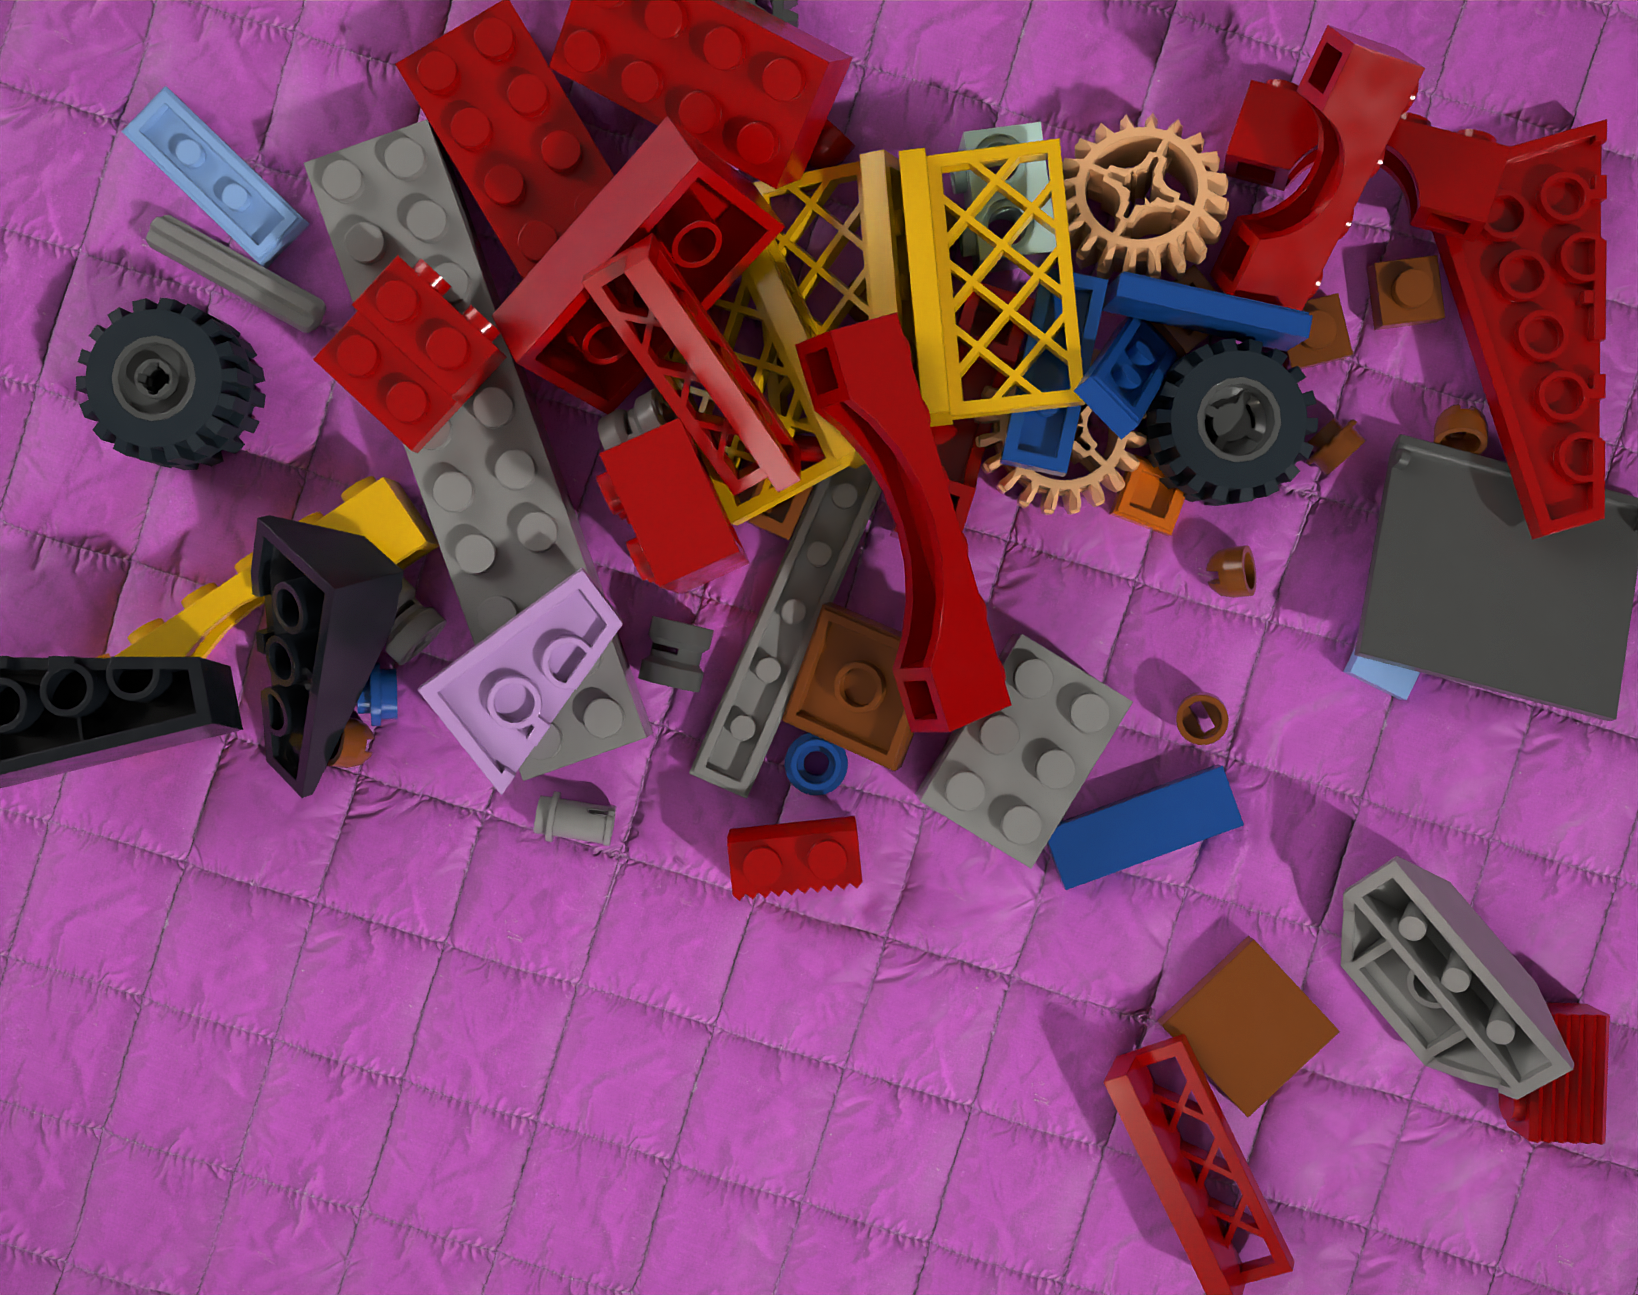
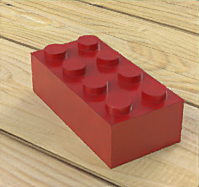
M502 0L395 63L520 276L524 279L611 181L614 174L552 70L549 68L510 0Z
M571 0L549 68L657 126L668 116L728 164L778 189L802 178L853 57L745 0Z
M667 116L491 316L517 364L605 414H609L625 400L647 374L581 283L583 275L653 233L707 312L785 226L751 181ZM625 273L607 283V286L620 304L649 310ZM633 322L644 337L646 324ZM653 326L650 347L659 359H663L675 345L663 328Z
M680 418L599 453L607 471L596 476L598 485L612 514H618L621 520L626 519L636 534L635 538L626 541V546L643 581L648 579L650 583L655 582L660 588L683 594L750 564L734 526L724 510L715 486L702 461L698 448Z

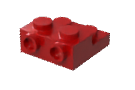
M397 255L353 302L352 306L357 312L313 360L404 445L418 454L500 366L507 356L492 343L501 332L471 304L462 314L443 297L452 286L422 258L411 268Z

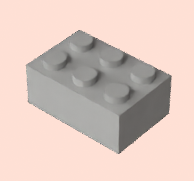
M1012 634L998 657L1005 669V683L1012 705L954 730L915 795L920 802L1032 869L1133 701L1025 635Z

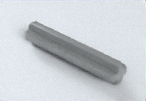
M171 215L156 217L151 222L146 242L152 249L304 333H309L319 327L326 311V305L322 299Z

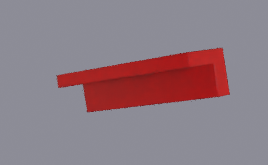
M653 233L583 275L581 282L676 416L681 419L691 437L734 496L766 478L769 479L778 493L801 480L800 448ZM625 273L649 310L620 304L607 286V283ZM633 322L646 324L644 337ZM653 326L665 330L687 364L658 358L650 347ZM672 377L684 379L682 390ZM692 381L702 383L724 417L697 412L688 400ZM710 430L720 432L719 441L716 440ZM728 435L739 436L756 462L738 471L725 453Z
M1185 1033L1116 1056L1104 1080V1085L1206 1295H1243L1246 1283L1292 1272L1295 1263L1293 1256ZM1176 1057L1187 1079L1182 1095L1157 1085L1147 1065ZM1191 1090L1197 1102L1188 1099ZM1166 1105L1176 1109L1173 1117ZM1182 1112L1209 1125L1215 1137L1209 1152L1182 1139L1177 1128ZM1218 1148H1220L1225 1159L1216 1156ZM1194 1162L1203 1166L1200 1174ZM1209 1170H1213L1236 1181L1242 1193L1236 1208L1210 1197L1204 1184ZM1246 1205H1248L1252 1216L1244 1212ZM1222 1219L1230 1223L1227 1230ZM1237 1226L1263 1238L1271 1255L1242 1263L1232 1242Z

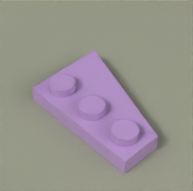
M582 567L423 683L418 691L502 795L530 752L538 745L550 728L552 721L575 689L577 690L623 625V619Z

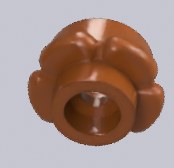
M1334 417L1307 442L1314 446L1312 449L1314 454L1306 460V463L1310 466L1314 462L1326 475L1330 474L1366 441L1353 427L1357 421L1351 419L1343 426Z

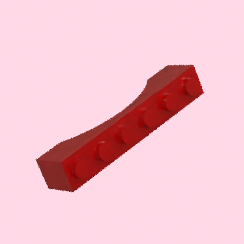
M897 312L833 329L795 344L814 411L839 430L864 459L884 493L897 527L904 561L906 603L901 641L892 670L911 733L951 732L1011 706L1005 683V669L996 653L987 622L986 604L977 588L968 557L967 539L958 523L949 492L948 474L941 465L930 427L929 409L920 393L911 362L910 344L903 334Z

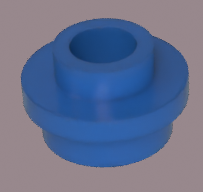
M376 662L357 701L358 714H371V726H381V720L397 719L398 716L396 668L380 669V662Z
M811 733L803 734L795 739L789 746L785 756V771L789 781L796 789L809 795H824L832 792L842 783L848 769V759L844 748ZM813 751L824 753L829 761L827 769L818 775L809 773L804 767L805 757Z

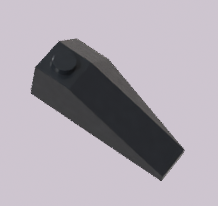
M268 515L257 518L251 565L252 594L258 597L264 596L267 628L255 631L257 651L266 654L272 685L261 691L266 761L301 798H304L314 793L394 626L404 571L365 536Z

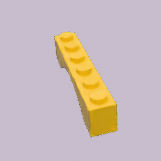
M374 476L366 477L347 488L341 494L344 503L325 516L318 511L298 521L365 536L402 570L439 546L438 540L399 482L386 477H382L379 480H376ZM253 552L235 564L234 568L238 574L219 587L213 582L188 594L181 601L184 610L168 621L164 622L162 618H158L133 631L127 637L131 645L114 657H201L206 659L232 627L255 608L265 603L264 596L258 597L252 594L251 565ZM107 653L96 658H111V656Z

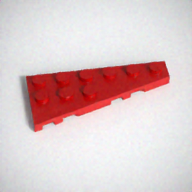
M1607 119L1510 146L1512 150L1487 223L1474 242L1432 231L1532 540L1605 519V441L1600 438V401L1606 398V374H1600V342L1606 340L1607 240L1601 237V203L1607 199V175H1601L1602 145L1607 141Z

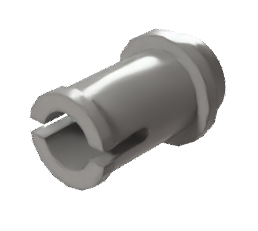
M554 791L552 797L541 795L536 810L534 833L545 835V841L553 842L554 836L610 846L617 806H604L561 799V792Z

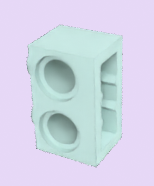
M1041 122L963 132L958 151L1042 141ZM1046 160L1019 163L1012 172V177L1005 180V182L1029 201L1033 202L1049 183ZM971 170L950 172L953 193H964L965 208L967 210L988 183ZM996 191L975 219L986 228H988L991 222L998 219L1009 220L1015 224L1024 211ZM1050 198L1041 210L1053 218ZM1033 219L1020 234L1021 240L1011 245L1013 249L1035 266H1041L1055 249L1056 240L1054 234ZM968 227L958 238L961 256H972L973 270L975 272L994 248ZM1003 255L990 272L1020 268Z

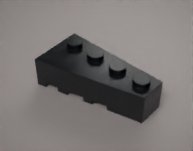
M0 656V788L243 730L231 666L201 657L80 658L76 656H48V658Z

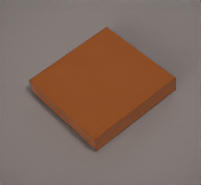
M827 602L822 604L782 721L893 771L900 769L914 733H911L892 670L902 632L835 603Z
M1249 935L1157 1020L1172 1037L1185 1033L1202 1070L1247 1118L1340 1032Z

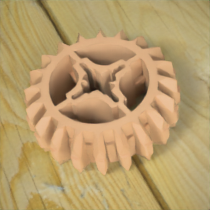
M1154 113L1145 121V127H1134L1133 121L1126 114L1120 121L1119 132L1114 133L1104 124L1100 123L1099 127L1095 130V143L1079 138L1078 143L1075 145V158H1064L1062 166L1071 250L1078 249L1076 252V264L1080 270L1098 262L1097 277L1102 279H1109L1114 271L1119 273L1125 271L1160 279L1161 270L1165 269L1171 276L1179 280L1185 274V260L1200 265L1205 260L1207 253L1206 245H1215L1220 239L1222 226L1219 222L1226 219L1229 202L1227 198L1223 197L1227 193L1228 178L1224 173H1217L1220 164L1217 151L1202 153L1204 139L1201 132L1182 139L1183 126L1179 119L1172 123L1167 130L1158 129V120ZM1166 172L1175 177L1184 186L1192 205L1181 201V193L1172 190L1164 182ZM1151 187L1150 200L1148 201L1145 198L1144 205H1135V199H1144ZM1088 198L1101 203V210L1114 217L1115 227L1113 232L1104 228L1094 218L1087 204ZM1129 201H1131V202L1133 203V205L1135 206L1130 216H1129V206H1130V202H1129ZM1149 234L1161 235V236L1154 237V238H1149V239H1139V238H1141V237H1143V236H1145V235H1149Z
M1024 350L1018 353L1016 360L1017 367L1022 361ZM1093 350L1090 366L1101 350ZM1016 385L1007 396H1014ZM985 386L981 397L983 399L992 398L999 389ZM1087 404L1082 405L1070 461L1074 465L1080 462L1090 473L1087 476L1073 480H1056L1042 476L1033 470L1000 464L1010 414L974 417V422L978 424L979 422L993 423L991 427L992 433L982 434L975 439L977 447H985V449L995 447L997 455L990 457L981 465L984 473H991L1000 466H1003L1008 475L999 481L996 489L1001 494H1004L1016 482L1024 486L1017 499V505L1022 508L1029 506L1036 493L1042 494L1040 508L1041 513L1044 515L1054 513L1058 496H1062L1064 508L1069 515L1080 512V492L1083 493L1087 502L1093 507L1103 504L1105 498L1100 482L1113 492L1122 490L1125 487V482L1115 467L1129 472L1136 470L1140 461L1124 449L1125 447L1139 448L1144 446L1147 436L1141 432L1131 431L1121 440L1108 427V442L1102 457L1095 450L1098 444L1088 432L1087 422L1092 409ZM1145 413V415L1143 416V418H1142L1141 421H1143L1144 419H1146V417H1147V414H1146V413Z

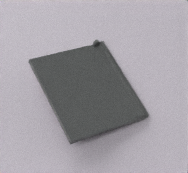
M1400 434L1396 438L1389 455L1354 655L1606 721L1616 720L1638 572V498L1605 489V519L1532 540L1507 462Z

